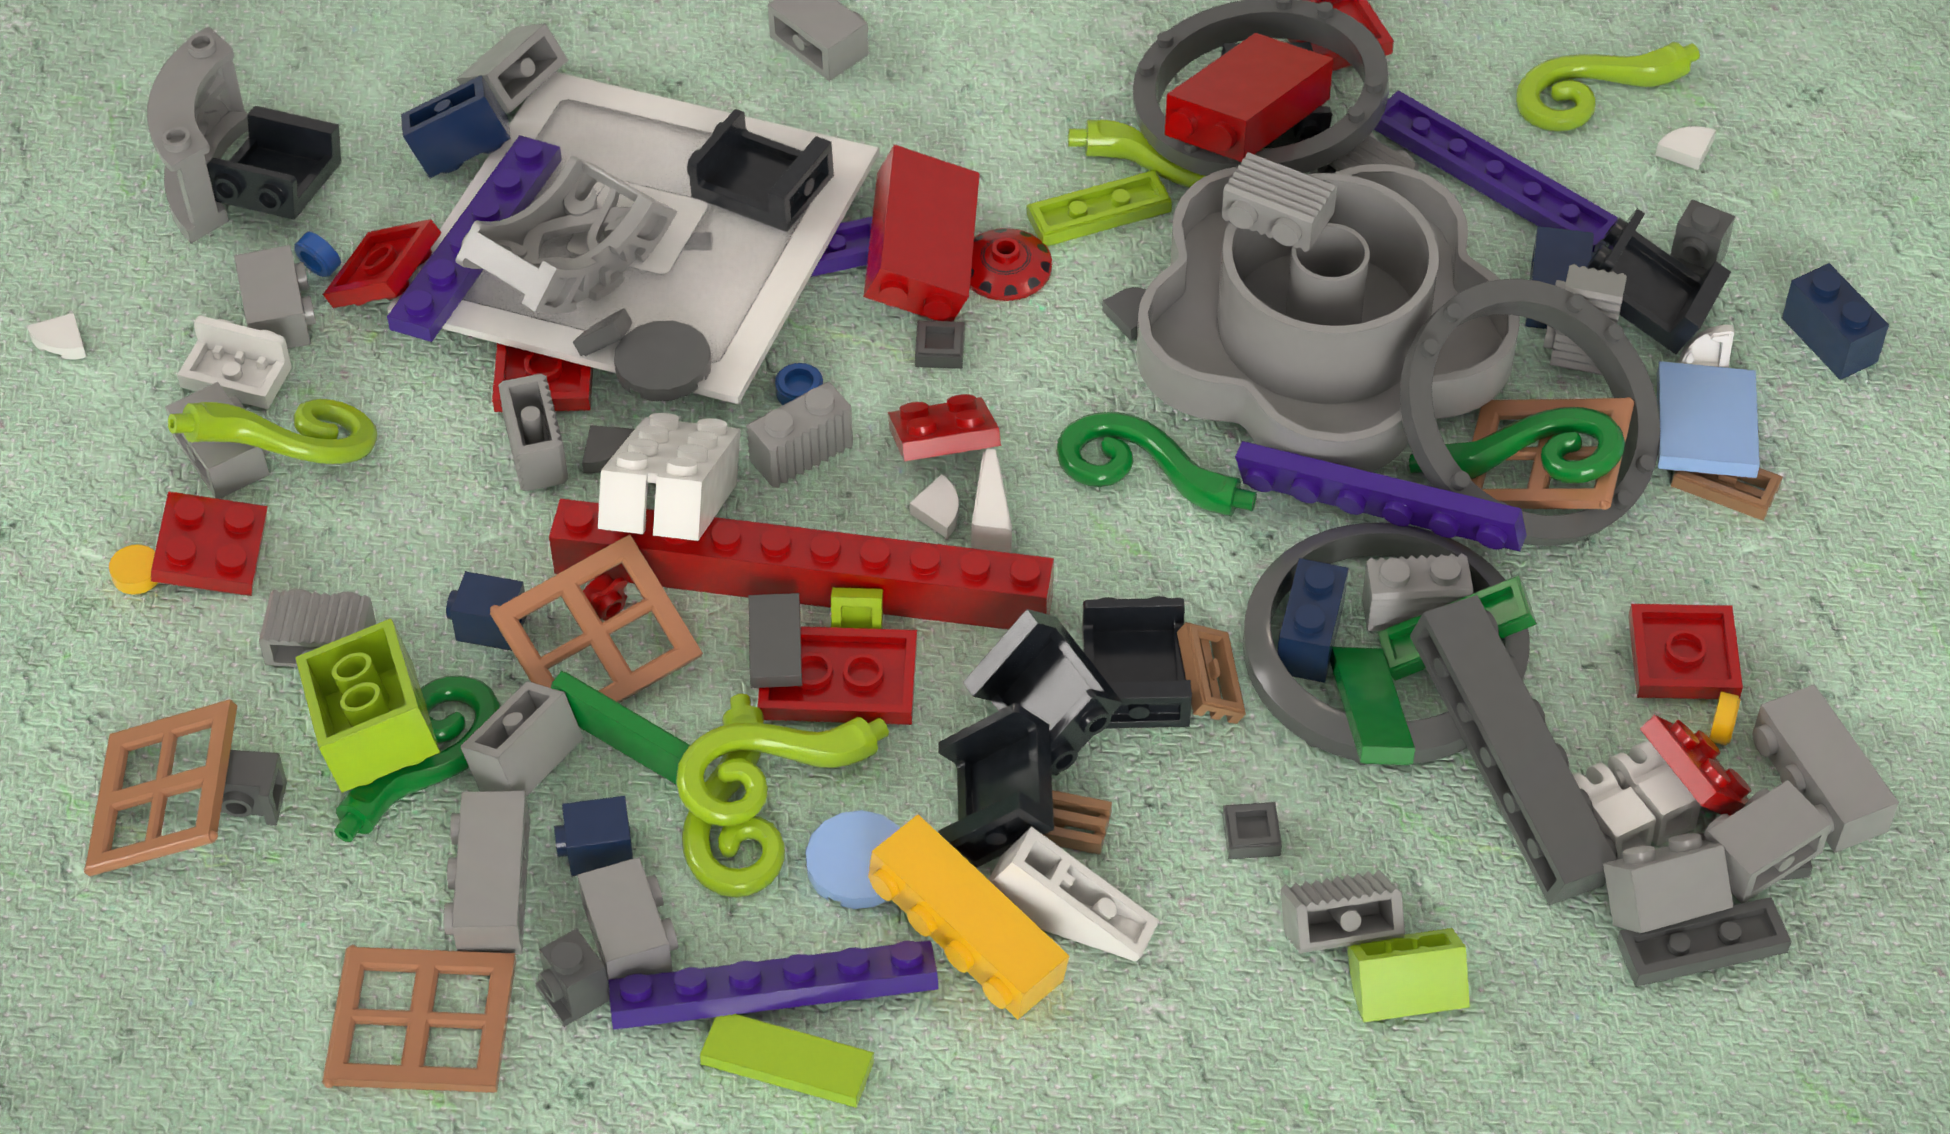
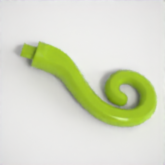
M1672 42L1638 56L1576 54L1552 58L1533 67L1522 78L1517 88L1516 104L1520 115L1536 127L1556 132L1576 129L1587 123L1593 116L1596 100L1589 86L1579 81L1566 79H1599L1638 87L1664 85L1687 75L1690 72L1691 63L1700 58V52L1694 43L1682 47L1678 42ZM1554 84L1551 88V97L1554 101L1571 100L1576 105L1566 110L1552 109L1541 101L1540 94L1548 86Z
M1087 120L1086 129H1068V147H1085L1086 156L1127 159L1149 171L1155 170L1159 176L1188 188L1205 177L1167 160L1148 143L1142 132L1127 124L1110 120Z
M329 399L308 400L299 404L293 415L295 429L300 434L284 429L241 407L218 402L188 403L185 405L183 413L170 414L168 417L169 431L172 434L184 433L185 438L189 442L241 443L315 463L343 464L358 461L371 453L377 441V429L369 417L351 405ZM322 421H330L341 425L350 433V436L337 439L339 434L337 425Z
M736 694L730 698L731 709L723 714V726L734 723L764 724L762 711L757 707L751 706L749 695ZM736 751L723 755L720 763L706 780V788L717 799L728 802L742 785L738 782L725 783L719 780L717 777L718 767L727 760L738 758L746 759L757 766L761 752ZM688 811L682 831L683 854L689 869L705 888L722 896L733 898L745 897L760 892L779 875L784 862L785 845L780 832L772 822L755 816L743 824L724 826L718 837V849L724 857H734L739 851L740 844L747 839L755 840L762 845V855L756 863L740 869L728 868L720 864L712 854L710 829L713 824L706 823Z
M856 717L845 724L821 732L804 731L762 723H734L720 726L696 739L682 755L678 764L676 779L679 797L694 816L706 823L717 826L743 824L755 817L766 803L768 786L765 775L759 767L743 758L730 759L721 763L717 769L719 780L725 783L738 782L745 789V795L742 799L733 802L722 801L709 792L704 782V772L715 759L736 751H756L820 768L843 767L860 762L876 754L878 750L877 742L888 737L889 730L881 718L867 723L861 717Z

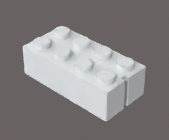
M654 413L649 418L645 417L601 469L598 529L643 534L646 524L648 483H656L653 535L698 541L737 485L741 429L727 427V422L719 419L698 420L697 424L680 422L678 416L669 413Z

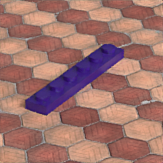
M1398 90L1388 99L1385 111L1374 128L1378 133L1537 226L1594 233L1592 252H1597L1601 245L1604 244L1606 246L1608 244L1603 241V238L1618 217L1403 92Z
M521 135L518 136L387 315L390 330L429 342L434 340L484 270L462 267L455 262L465 235L477 220L486 222L499 221L514 216L529 207L562 161L560 146Z
M1242 441L1235 456L1243 484H1247L1259 492L1275 491L1291 495L1297 500L1309 504L1320 502L1339 507L1342 511L1352 515L1364 513L1384 518L1397 526L1413 525L1429 529L1445 538L1457 536L1478 541L1483 546L1495 550L1506 548L1520 552L1527 536L1521 508Z
M931 940L919 942L902 941L895 945L870 948L851 947L838 952L813 955L795 954L787 958L756 962L739 961L732 965L707 968L688 967L675 972L650 975L632 974L625 978L608 980L613 1030L939 989L938 973Z

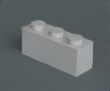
M1815 684L1761 704L1752 733L1754 744L1762 756L1770 759L1780 774L1781 782L1784 783L1789 780L1831 823L1826 842L1833 852H1839L1889 832L1899 802Z
M525 791L462 792L460 813H452L450 822L452 845H458L457 857L448 858L447 863L449 890H454V903H445L444 906L445 935H454L457 951L523 954L530 815Z

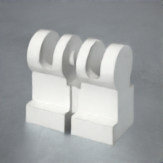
M1649 741L1633 746L1630 749L1629 756L1621 752L1610 757L1608 767L1603 763H1597L1588 767L1586 777L1581 773L1573 774L1579 788L1585 790L1589 795L1593 805V814L1601 830L1614 842L1617 850V860L1623 858L1622 851L1628 848L1651 846L1652 841L1656 846H1659L1673 836L1684 834L1696 828L1701 805Z

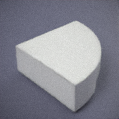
M1690 126L1671 131L1657 144L1655 156L1698 170L1714 141L1716 130L1708 127Z
M74 313L27 325L31 340L39 350L61 354L62 359L68 360L86 357Z
M1733 325L1714 326L1694 336L1684 347L1678 363L1728 368L1734 336Z
M941 474L910 502V514L945 538H948L957 526L959 513L958 494L953 484Z

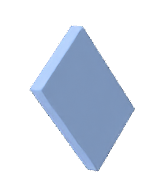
M1659 361L1657 370V404L1660 417L1658 468L1757 478L1760 462L1756 370Z

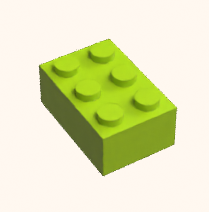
M392 618L295 657L319 750L341 793L358 786L368 785L377 778L406 766L416 765L426 758L440 753L413 662Z

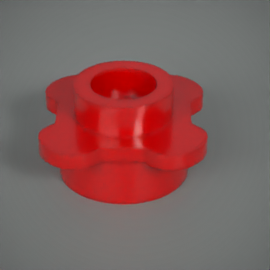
M609 574L601 575L591 581L583 590L598 617L604 621L620 613L625 606L627 595L624 593V588L628 582L623 577L614 580Z

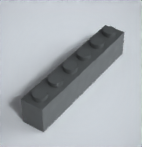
M1478 595L1423 612L1410 638L1547 903L1550 906L1603 887L1606 884L1603 863L1614 861L1618 858L1615 844L1601 830L1593 814L1591 799L1585 790L1579 788L1569 769V760L1565 750L1560 744L1555 743L1545 724V714L1540 703L1536 699H1532L1522 680V672L1518 661L1514 656L1508 654L1499 637L1498 625L1494 616L1485 610Z

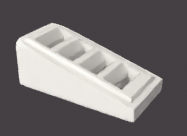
M986 448L982 455L973 512L971 548L1011 553L1012 524L996 449Z

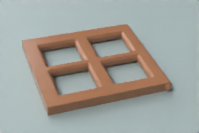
M1630 397L1491 400L1480 409L1472 441H1477L1496 432L1500 420H1520L1550 409L1582 407L1594 409L1610 416L1621 428L1626 442L1634 401ZM1551 435L1540 439L1537 447H1525L1505 460H1534L1527 488L1482 489L1486 473L1471 479V481L1494 499L1521 509L1606 510L1612 504L1622 457L1609 473L1596 479L1594 488H1549L1551 477L1542 466L1541 451L1545 443L1554 436ZM1582 446L1580 450L1568 453L1563 458L1566 460L1587 458L1595 452L1598 446Z
M630 534L503 605H493L490 608L491 617L532 683L551 688L554 678L548 669L590 645L613 683L600 689L599 692L618 703L703 655V652ZM622 563L644 600L601 622L580 586ZM561 597L583 634L541 657L519 620ZM652 612L672 644L673 649L631 671L610 634Z
M231 699L109 735L86 866L84 867L86 875H98L216 842L237 705ZM211 728L205 766L171 775L178 737ZM162 742L156 779L122 789L129 751ZM202 788L195 827L161 836L167 798ZM152 802L145 841L111 850L118 811Z
M350 945L345 951L322 1080L326 1088L343 1086L497 1093L516 967L515 953L369 948ZM365 971L416 973L410 1010L360 1009L359 1002ZM439 974L490 976L485 1014L434 1012ZM355 1025L407 1026L401 1065L349 1063ZM430 1028L482 1029L477 1068L424 1066Z

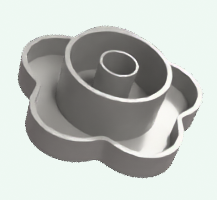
M1369 164L1350 167L1335 173L1307 174L1336 185L1337 193L1334 214L1310 251L1304 252L1301 247L1296 249L1294 246L1282 245L1274 237L1269 239L1266 234L1260 235L1257 230L1252 232L1250 229L1238 228L1230 220L1225 221L1222 218L1224 187L1226 183L1228 184L1230 177L1233 176L1234 171H1237L1238 167L1223 169L1203 177L1194 183L1179 200L1173 217L1170 266L1150 283L1140 302L1136 360L1145 384L1160 400L1180 412L1201 419L1240 424L1246 429L1257 445L1368 472H1374L1389 464L1409 444L1400 409V384L1404 361L1417 332L1431 315L1460 292L1481 283L1500 280L1493 272L1473 260L1467 254L1468 225L1460 203L1444 185L1434 178L1417 170L1397 165ZM1483 316L1469 320L1457 326L1451 332L1440 350L1433 373L1432 401L1436 419L1459 416L1478 409L1490 402L1504 388L1512 371L1520 316Z

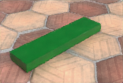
M1333 646L1330 664L1360 763L1413 764L1415 746L1383 649Z

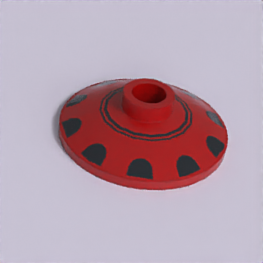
M1000 228L983 232L974 237L970 289L975 293L993 300L1014 301L1035 294L1049 280L1052 272V257L1047 246L1036 236L1018 229Z

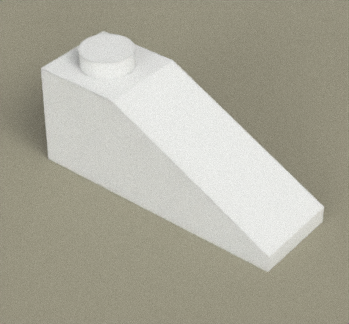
M1032 826L999 858L988 879L1040 929L1135 962L1142 957L1159 922L1156 917Z

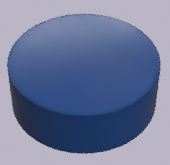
M306 232L294 245L295 253L299 260L304 262V265L318 276L330 277L341 265V259L335 249L326 240L313 232Z
M794 363L785 366L778 372L775 378L778 401L784 405L811 389L822 385V374L814 366L805 363Z

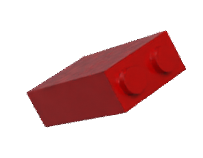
M1254 33L1167 93L1164 135L1242 162L1247 152L1256 154L1312 113L1318 106L1330 100L1333 58Z
M895 144L893 145L877 173L864 288L865 298L932 320L950 322L955 320L969 298L979 172Z

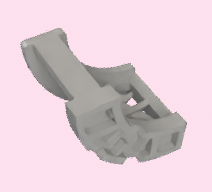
M206 27L192 35L169 57L154 80L147 105V121L150 136L156 152L165 164L164 186L169 209L180 232L190 243L229 222L226 208L222 203L215 201L207 163L211 158L221 159L228 147L248 131V113L244 110L233 63V48L210 27Z
M572 156L554 183L529 207L503 220L492 222L475 221L462 241L461 249L455 262L466 268L484 269L526 294L522 304L535 312L545 314L571 312L576 310V303L587 298L596 302L624 282L622 273L635 259L644 262L668 230L677 211L644 194L597 165ZM597 181L610 187L607 198L599 209H597V195L594 188ZM619 193L634 201L632 207H616ZM589 231L587 235V253L577 258L551 257L539 259L542 244L550 238ZM604 233L605 239L601 243H598L602 234Z

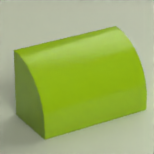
M1453 928L1405 934L1404 937L1347 946L1352 988L1363 1022L1470 1008L1466 946Z

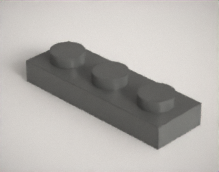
M1772 897L1733 905V908L1644 933L1627 929L1620 930L1617 938L1618 947L1635 987L1788 953L1792 942Z

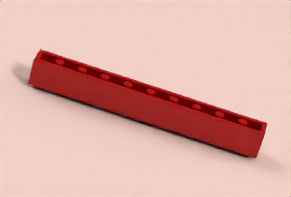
M561 498L549 535L554 573L559 574L630 534L661 586L665 588L748 598V595L799 593L800 604L831 608L832 587L883 589V614L1007 630L1012 627L1027 609L1050 615L1053 598L1054 558L718 517H714L698 541L653 535L654 510L646 509V524L643 534L598 529L599 503ZM622 563L601 574H609L614 580L623 577L628 583L634 584Z

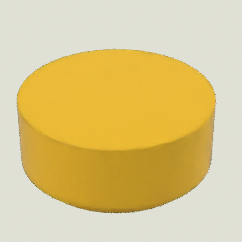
M140 544L129 545L118 550L109 562V572L115 587L126 594H141L154 588L158 584V582H151V568L155 551L148 546Z
M1720 692L1709 736L1714 743L1725 746L1730 744L1741 701L1738 695Z

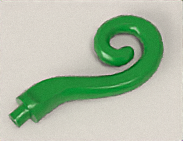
M1562 407L1530 415L1477 441L1445 445L1462 471L1468 473L1471 480L1490 471L1530 444L1554 435L1542 448L1541 461L1543 468L1555 480L1565 483H1583L1602 477L1619 463L1624 453L1625 439L1621 428L1610 416L1589 408ZM1579 433L1591 436L1598 441L1597 449L1587 458L1576 461H1569L1563 458L1566 454L1576 452L1582 448V438ZM1411 453L1409 457L1410 472L1423 473L1413 453Z
M1118 412L1089 414L1070 423L1061 432L1058 439L1056 454L1061 468L1067 476L1081 484L1094 487L1111 486L1123 480L1130 473L1134 463L1133 453L1129 445L1120 440L1123 439L1138 445L1148 452L1179 493L1194 505L1213 513L1231 517L1236 508L1248 511L1254 510L1257 492L1240 489V478L1212 472L1198 466L1164 431L1137 416ZM1098 438H1104L1101 442V451L1103 455L1111 459L1110 462L1102 465L1089 463L1081 456L1082 448L1090 441Z
M457 675L444 676L432 680L421 687L428 714L441 703L458 701L467 704L475 712V719L471 728L457 743L440 751V753L428 757L416 765L406 766L377 778L368 785L351 789L336 808V814L340 822L334 829V833L339 839L345 842H352L357 833L369 834L389 808L399 799L443 782L469 768L460 746L501 707L494 692L488 685L473 677ZM459 712L451 713L442 720L430 717L437 743L451 742L465 729V718Z

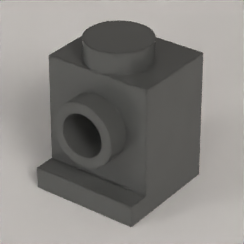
M1692 199L1677 223L1670 256L1702 277L1715 261L1721 264L1726 256L1735 216Z
M230 750L221 813L234 817L264 816L266 825L277 826L287 785L279 753Z
M577 928L539 949L543 972L538 974L539 981L535 983L536 989L563 1027L610 1001L605 966Z

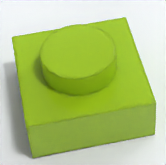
M832 587L831 627L883 629V589Z

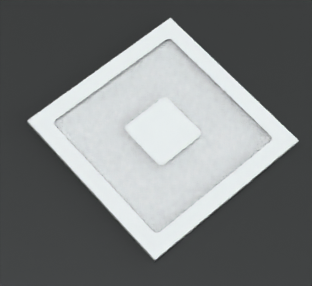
M555 72L527 97L509 124L511 139L506 141L498 150L489 154L440 228L442 233L431 247V255L519 135L557 145L561 148V162L531 204L548 190L566 166L570 157L575 156L597 165L658 202L676 210L677 214L644 262L635 259L622 273L624 282L596 302L587 298L576 303V310L560 314L535 312L522 304L526 294L488 271L483 270L442 329L616 373L614 365L615 349L621 340L588 356H580L573 341L596 323L623 308L626 309L633 321L627 333L637 326L653 321H678L691 325L704 334L710 346L711 373L706 380L704 376L703 380L698 383V389L693 393L739 405L879 155V147L745 116L746 129L749 132L801 151L807 147L815 136L832 142L834 176L786 232L691 196L690 178L687 174L688 160L695 150H699L711 137L717 124L724 122L731 114L730 112ZM597 181L594 188L597 195V209L603 206L610 187ZM619 193L616 207H632L634 201ZM589 231L544 240L539 259L551 257L577 258L587 253V235ZM604 233L602 234L598 243H601L605 239ZM428 259L416 268L414 273L408 279L409 285L412 283L414 278L423 268ZM404 292L397 298L393 299V301L387 308L388 314L393 309L398 300L401 298V296L404 294Z

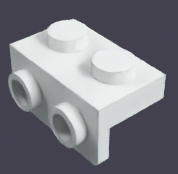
M199 315L193 323L197 342L177 374L180 387L199 391L218 382L229 398L237 396L241 403L269 409L292 368L285 338L269 330H257L233 324L225 319H213Z

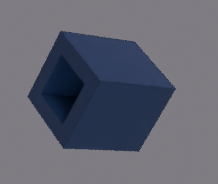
M465 571L459 589H453L450 592L446 606V617L452 620L456 641L512 651L491 617L490 608L493 605L501 606L524 593V582ZM525 616V617H523L522 619L519 620V622L521 623L522 627H523V625H524V622H525L527 616Z
M625 796L562 804L564 825L554 826L557 856H568L571 877L633 859Z

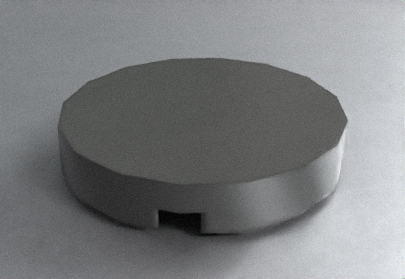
M674 320L653 321L637 326L621 339L615 349V372L621 386L628 392L632 389L634 392L640 393L642 399L649 401L676 400L688 396L697 390L698 383L703 380L704 376L706 380L711 373L710 346L704 334L691 325Z

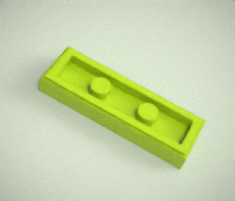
M1155 170L1027 204V218L1037 237L1046 246L1172 212V200Z
M733 1014L715 1017L701 1050L700 1061L701 1065L857 1108L874 1064V1052Z

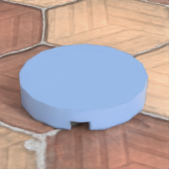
M864 810L842 812L825 820L811 834L805 851L808 879L816 892L826 900L829 897L834 901H839L842 907L851 909L870 908L886 902L875 892L868 878L872 850L899 830V825L884 815Z

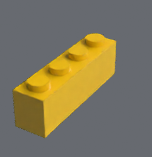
M919 814L872 850L868 878L875 892L886 901L892 900L907 914L912 927L924 937L930 936L941 946L953 967L962 973L968 972L982 985L986 997L993 1005L1000 1009L1006 1008L1018 1020L1064 981L1069 955Z

